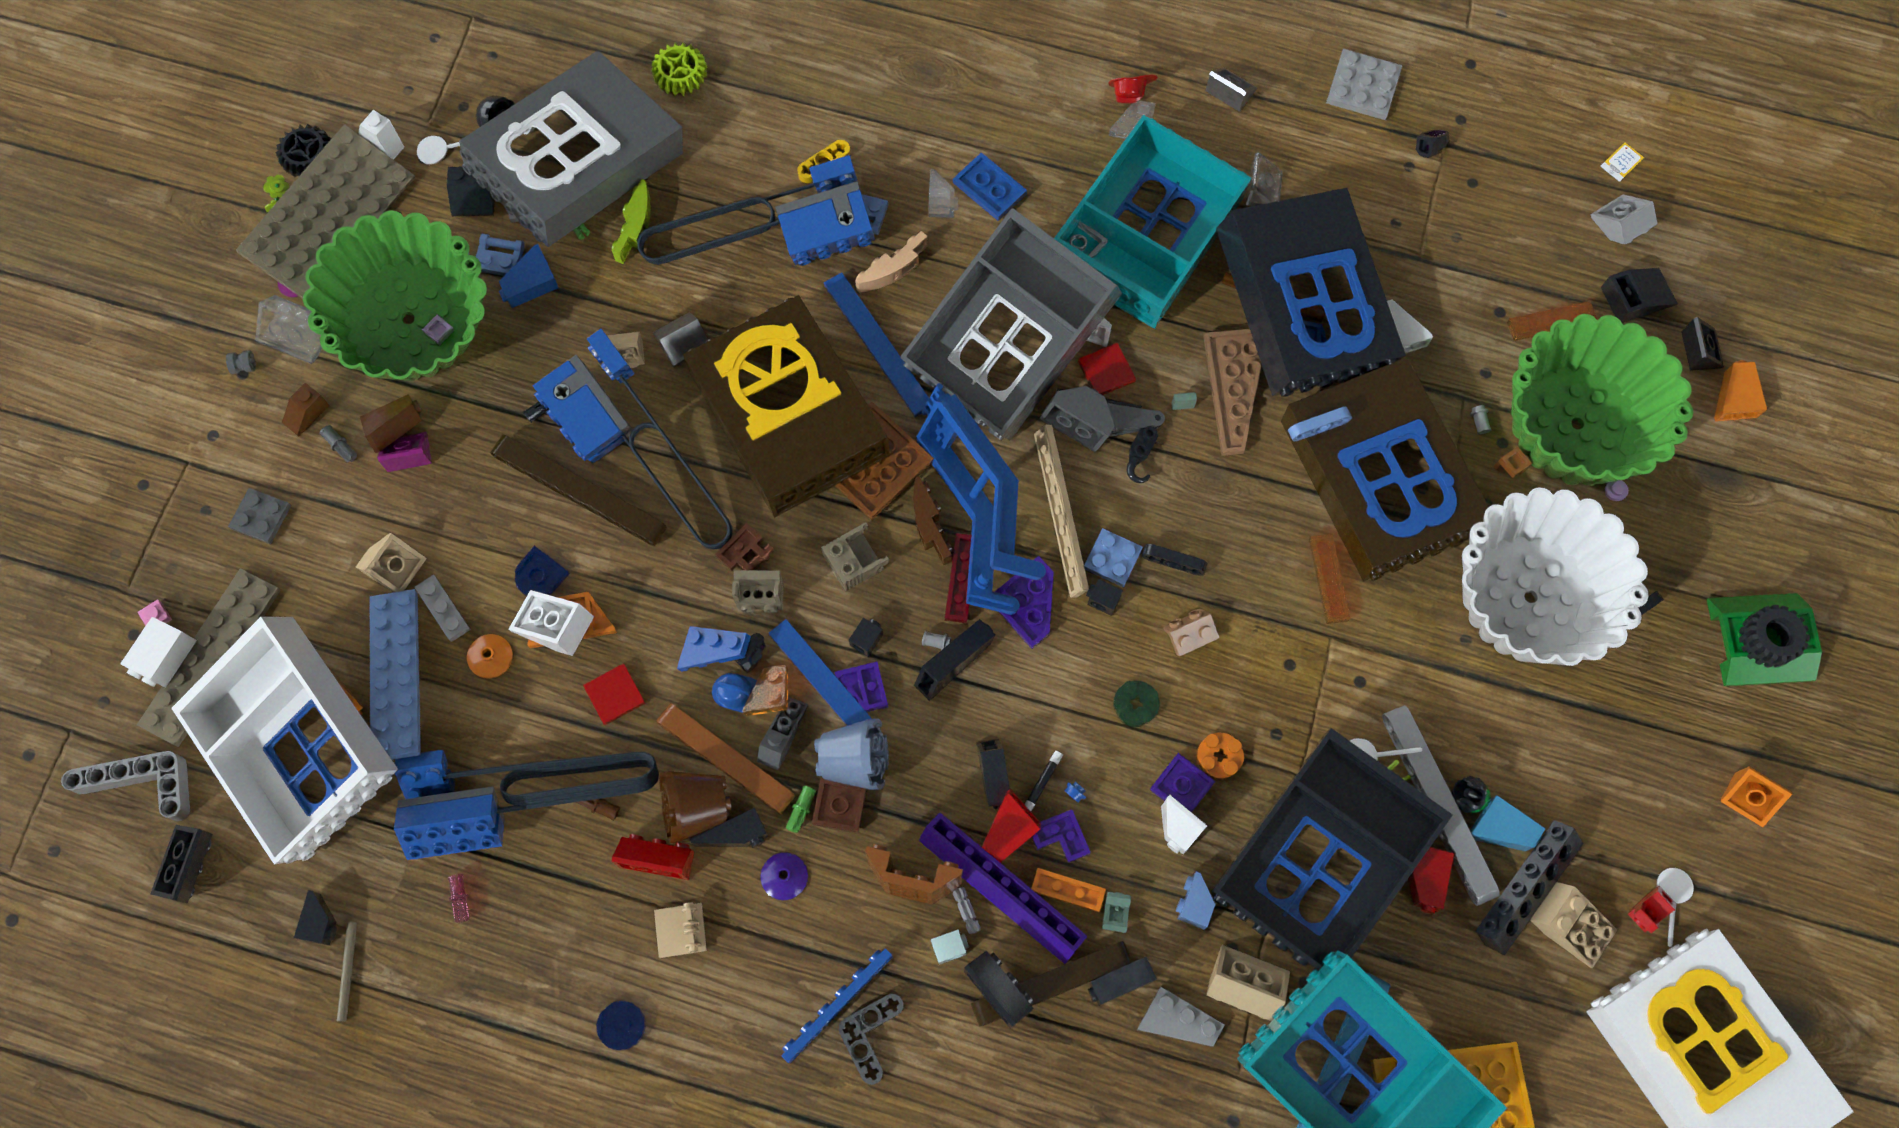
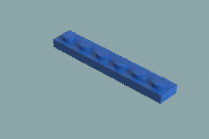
M886 948L882 952L878 949L869 958L871 963L865 970L861 967L852 976L854 981L848 987L843 985L836 992L835 996L837 999L831 1005L827 1002L817 1012L819 1017L813 1023L808 1021L801 1028L800 1032L802 1035L796 1041L792 1038L782 1048L784 1053L781 1056L787 1063L790 1064L893 958Z

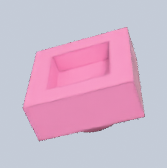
M158 599L138 611L145 626L151 617L164 623L172 620L164 605Z

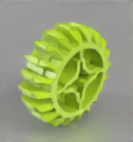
M684 42L681 46L674 43L673 47L667 45L666 50L660 49V54H655V60L652 61V75L654 76L655 83L661 90L665 89L667 94L673 92L675 97L678 93L684 96L687 91L692 94L693 88L699 90V84H704V78L707 76V64L698 48L694 49L691 44L686 47ZM690 62L695 66L694 69L690 68ZM665 69L669 71V76L664 74Z

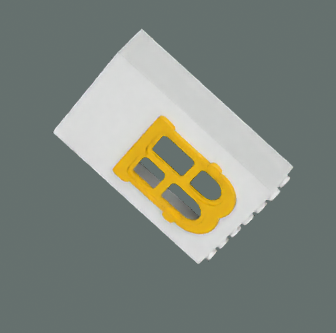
M1705 929L1700 933L1698 931L1692 933L1685 938L1686 943L1681 946L1677 944L1667 950V956L1662 959L1660 957L1654 959L1647 964L1649 968L1643 972L1639 970L1629 976L1631 981L1624 985L1620 983L1610 989L1612 994L1605 998L1601 996L1591 1002L1593 1007L1586 1011L1668 1128H1832L1854 1112L1719 929L1713 931ZM1705 985L1717 988L1737 1014V1020L1718 1033L1713 1031L1695 1004L1694 997L1696 991ZM1673 1007L1685 1010L1698 1027L1694 1034L1679 1044L1674 1043L1667 1034L1662 1020L1664 1013ZM1747 1029L1762 1048L1763 1054L1746 1067L1741 1068L1726 1049L1725 1042L1741 1030ZM1704 1040L1711 1044L1731 1072V1077L1713 1090H1708L1685 1058L1686 1052Z

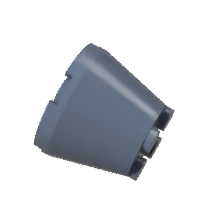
M867 719L823 733L820 738L815 739V751L818 753L819 761L816 763L817 776H822L823 779L869 790L883 789L885 779L882 778L885 770H888L889 756L887 736L883 735L880 727H882L881 720Z

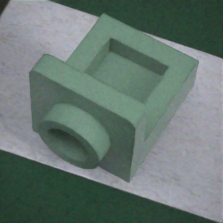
M1108 892L1104 906L1102 929L1126 933L1131 903L1130 895L1120 892Z

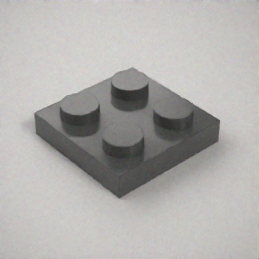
M248 488L228 527L231 530L271 545L291 505L283 500Z

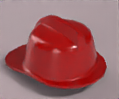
M1157 75L1117 78L1110 80L1108 84L1114 87L1118 103H1136L1144 96L1146 84L1155 81Z

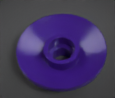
M791 853L773 855L765 862L761 871V883L768 895L778 900H790L797 897L804 890L808 881V871L804 862L798 856ZM782 871H786L788 873V877L786 879L779 878V874Z

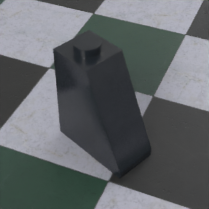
M999 739L976 742L987 804L989 807L999 809L1006 792L1010 789L1004 749Z
M1146 956L1089 983L1091 988H1088V993L1092 1002L1097 1001L1100 1006L1149 985L1157 979Z

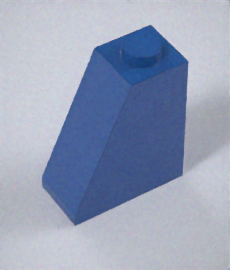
M538 244L534 245L499 281L502 288L499 290L502 300L504 302L508 301L511 308L559 288Z

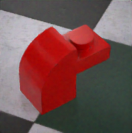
M1658 886L1643 897L1629 911L1628 915L1644 932L1649 931L1652 933L1659 928L1661 920L1675 911L1676 903Z

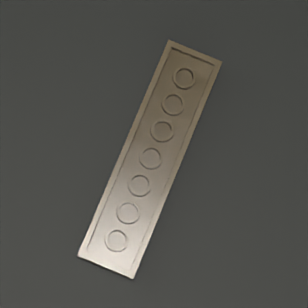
M240 568L194 637L197 640L167 687H161L137 723V726L179 747L188 733L172 710V707L260 617L265 616L281 590Z

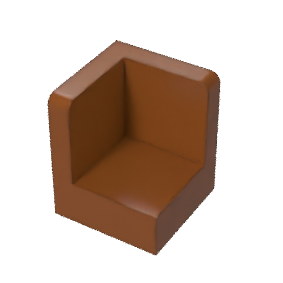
M1516 447L1503 456L1494 465V468L1497 470L1503 466L1508 474L1514 478L1516 475L1525 472L1532 463L1520 448Z

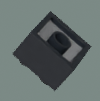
M463 166L448 167L447 191L452 217L494 216L495 200L486 188L483 189L473 175H468Z

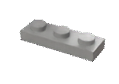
M435 575L415 586L422 600L451 642L471 630Z

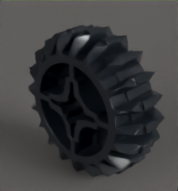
M307 124L305 128L302 125H299L298 129L291 127V132L287 133L284 131L285 138H279L280 144L276 145L278 162L288 174L290 173L294 177L300 176L329 143L331 138L323 129L320 130L317 126L312 127Z

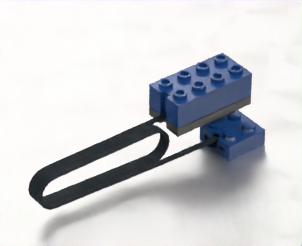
M443 750L424 752L417 756L395 759V765L398 768L395 775L405 799L398 800L394 831L407 860L500 847L503 843L505 820L503 813L641 793L654 787L658 782L659 772L655 758L646 752L533 762L451 772V769H447L448 762ZM636 767L651 768L643 776L519 795H511L506 792L511 784L522 779ZM512 771L502 779L500 790L503 799L513 806H497L498 798L493 786L454 792V778Z

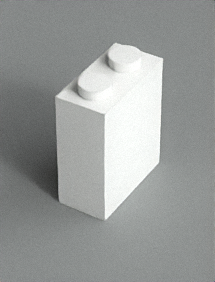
M151 617L121 662V665L128 668L126 673L137 679L143 676L141 681L155 687L156 684H159L166 688L197 640Z

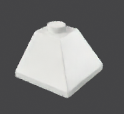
M1169 795L1161 806L1164 838L1168 842L1167 846L1177 854L1179 852L1184 854L1207 825Z

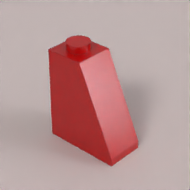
M1011 788L1006 792L982 845V848L1000 863L1041 829L1040 821Z
M1430 847L1409 876L1408 883L1414 906L1421 907L1422 912L1435 914V911L1438 912L1444 909L1454 853Z

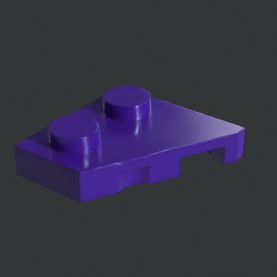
M878 662L835 672L836 678L866 712L888 707Z

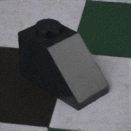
M308 890L294 938L330 946L337 933L336 920L322 895Z

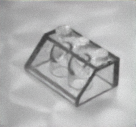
M276 295L259 302L255 341L310 364L315 362L322 350L320 345L321 335L313 332L308 326V317L312 311Z

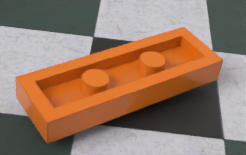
M1037 868L1031 888L1039 895L1097 913L1100 912L1106 891L1105 888Z

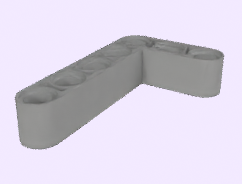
M171 751L71 769L64 773L61 779L62 786L65 789L77 794H87L157 780L158 803L161 815L174 821H182L190 813L187 763L183 757ZM174 759L173 766L169 768L170 761ZM151 764L150 770L145 773V768ZM127 768L126 775L122 777V772ZM104 773L102 780L98 782L99 776ZM80 778V782L75 786L76 780ZM176 782L175 788L170 791L171 784ZM177 804L178 808L176 812L172 814V808Z

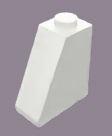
M373 110L360 124L359 135L393 160L404 148L390 120Z
M1387 301L1405 354L1427 347L1433 338L1432 334L1395 301Z

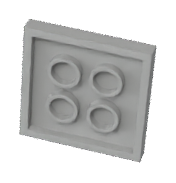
M1343 49L1326 103L1386 120L1402 65Z

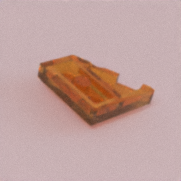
M786 665L763 669L743 708L745 716L788 710V668Z

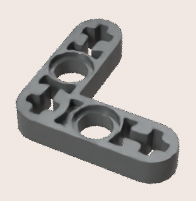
M889 994L846 1017L839 1024V1033L864 1082L869 1085H874L881 1081L883 1070L865 1033L893 1019L902 1012L904 1007L903 1000L896 994ZM889 999H893V1001L898 1000L900 1003L897 1005L898 1010L893 1012L892 1009H889L885 1012L888 1017L883 1019L881 1011L876 1006L882 1004V1008H885L889 1005ZM869 1010H874L878 1013V1020L874 1024H868L864 1019L865 1013ZM847 1022L851 1025L856 1024L854 1029L856 1037L860 1034L863 1039L853 1042L851 1046L848 1041L853 1040L849 1033L844 1034L843 1032ZM858 1044H864L868 1048V1053L864 1058H857L854 1054V1048ZM871 1056L874 1059L873 1062H869L873 1069L878 1068L879 1070L876 1074V1080H873L871 1077L866 1078L865 1074L868 1073L866 1065L862 1068L859 1063L867 1061Z

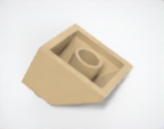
M389 533L367 550L356 568L393 592H400L406 589L427 558L392 533Z

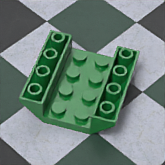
M1798 593L1707 599L1710 620H1719L1727 656V660L1719 664L1724 686L1816 681L1822 649L1813 608ZM1779 605L1780 608L1786 606L1789 607L1788 611L1795 610L1797 612L1796 616L1798 618L1802 617L1805 620L1802 623L1804 626L1807 625L1809 629L1806 634L1810 635V640L1806 642L1809 645L1801 656L1780 667L1774 668L1772 666L1767 668L1764 667V663L1758 665L1755 663V659L1752 658L1750 660L1747 657L1749 653L1747 651L1743 652L1741 648L1744 646L1743 643L1739 642V637L1742 636L1739 633L1740 628L1743 627L1742 623L1749 616L1766 606ZM1766 626V634L1769 640L1775 645L1781 646L1782 640L1779 633L1773 628Z

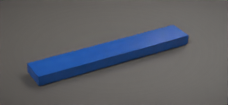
M786 619L768 633L846 726L872 719Z

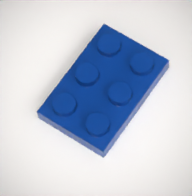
M982 152L953 178V184L997 221L1027 195V190Z

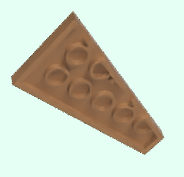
M1250 329L1204 333L1203 337L1221 455L1243 454L1249 431L1261 361Z

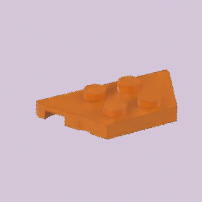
M589 592L557 597L579 603L594 616L582 639L617 633L615 627ZM530 639L527 643L530 649L543 646Z

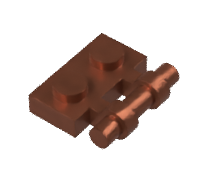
M746 523L715 555L731 571L738 565L742 570L755 571L754 569L762 561L766 562L769 559V554L774 548L770 544H767L763 549L758 545L763 541V537ZM753 551L756 556L747 563L744 559Z

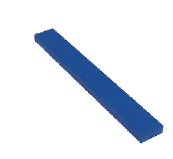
M841 272L825 281V288L913 416L917 417L922 414V410L929 397L911 371L903 365L904 361L900 358V355L846 277Z

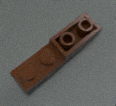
M920 476L915 478L913 492L914 516L917 530L925 550L934 547L943 565L952 562V553L954 552L949 541L945 542L941 536L943 530L937 522L939 521L941 508L937 500H932L930 497L931 490L926 481L922 482Z

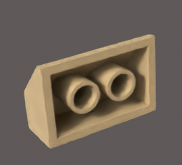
M1222 945L1209 980L1207 996L1272 1021L1274 1019L1272 1017L1274 1012L1279 1007L1284 1006L1286 1002L1290 971Z

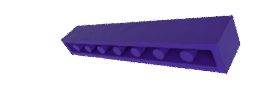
M939 813L926 826L918 841L943 862L947 861L958 864V868L963 869V879L1061 962L1066 964L1086 939L1087 935L944 815Z

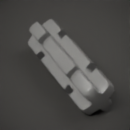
M961 887L954 890L953 896L955 901H958L957 906L963 921L967 923L968 933L974 934L980 931V925L978 920H975L976 915L970 900L966 898L968 895L965 888Z

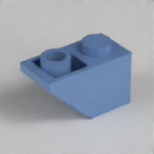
M1195 872L1192 877L1188 876L1184 885V890H1187L1185 898H1180L1176 912L1179 915L1177 919L1204 930L1208 927L1215 903L1201 873Z

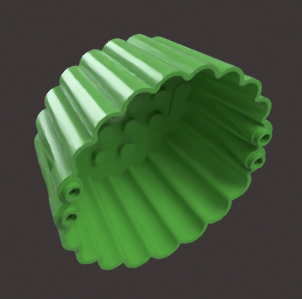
M392 210L384 212L378 219L371 215L362 216L357 219L354 228L346 226L337 229L332 238L333 243L324 244L317 250L316 260L318 264L311 266L306 272V281L310 288L303 295V303L308 310L312 311L308 317V326L313 332L321 335V347L328 353L338 355V359L344 367L361 370L367 376L374 378L415 381L421 375L433 377L438 373L439 368L446 369L451 367L456 357L462 355L473 340L475 330L481 322L485 310L482 301L486 295L487 287L486 283L479 278L482 266L478 258L469 255L468 242L463 237L451 236L450 227L446 223L441 221L429 223L428 218L421 213H410L403 217L401 213ZM406 314L415 317L413 323H403ZM436 315L440 316L454 328V331L440 346L422 331Z
M1581 314L1574 318L1573 323L1564 319L1555 321L1550 328V332L1541 331L1536 333L1532 338L1531 348H1527L1520 353L1518 370L1512 378V432L1519 439L1518 447L1525 455H1530L1529 460L1532 466L1538 469L1544 468V472L1549 478L1558 479L1561 477L1569 485L1582 483L1592 486L1652 472L1656 464L1672 459L1675 454L1674 445L1684 442L1688 435L1687 427L1684 423L1692 418L1693 407L1686 399L1690 397L1692 391L1690 383L1680 376L1682 373L1681 362L1676 357L1667 354L1666 344L1661 339L1654 336L1647 337L1646 331L1639 324L1627 323L1623 325L1617 317L1612 315H1605L1597 320L1589 314ZM1578 420L1582 429H1575L1571 421Z

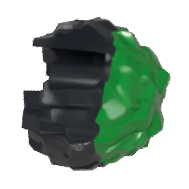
M1473 776L1458 780L1451 793L1458 808L1466 813H1477L1484 810L1490 803L1491 798L1488 786L1480 778Z

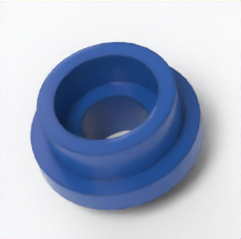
M1076 781L1073 784L1070 782L1066 784L1068 787L1064 791L1079 803L1081 799L1084 800L1086 798L1083 794L1086 790Z

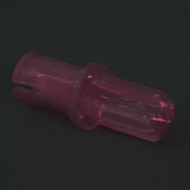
M455 874L448 876L451 893L449 901L452 902L456 923H463L469 920L466 901L469 897L468 894H465L463 874H457V877Z

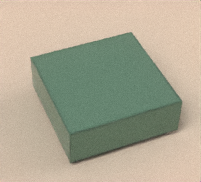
M1196 393L1174 394L1172 410L1194 408L1197 401Z

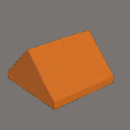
M1749 766L1734 774L1721 798V802L1759 826L1764 827L1791 797L1792 792Z

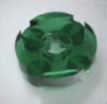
M1143 681L1125 682L1117 690L1113 699V708L1119 720L1131 727H1141L1150 723L1159 711L1160 701L1158 692L1151 685ZM1140 699V703L1143 706H1138L1137 709H1134L1130 700Z

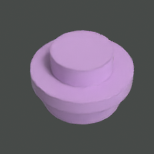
M1622 480L1609 482L1605 487L1606 496L1610 500L1621 501L1628 495V486Z

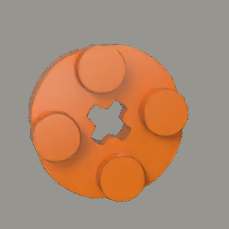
M1214 733L1208 735L1200 743L1196 758L1198 765H1200L1205 774L1213 779L1225 780L1240 770L1244 761V752L1241 742L1226 733ZM1219 750L1223 751V754L1226 755V759L1224 758L1222 762H1219L1218 757L1214 756V753H1218Z

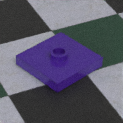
M1177 753L1150 788V791L1163 801L1171 795L1192 813L1215 783V780L1181 754Z

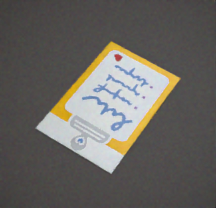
M1624 142L1600 167L1620 182L1644 157Z

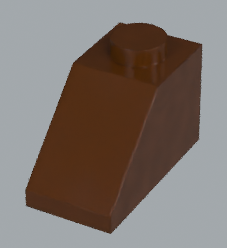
M304 383L289 398L282 423L299 437L328 408L329 404L318 392Z

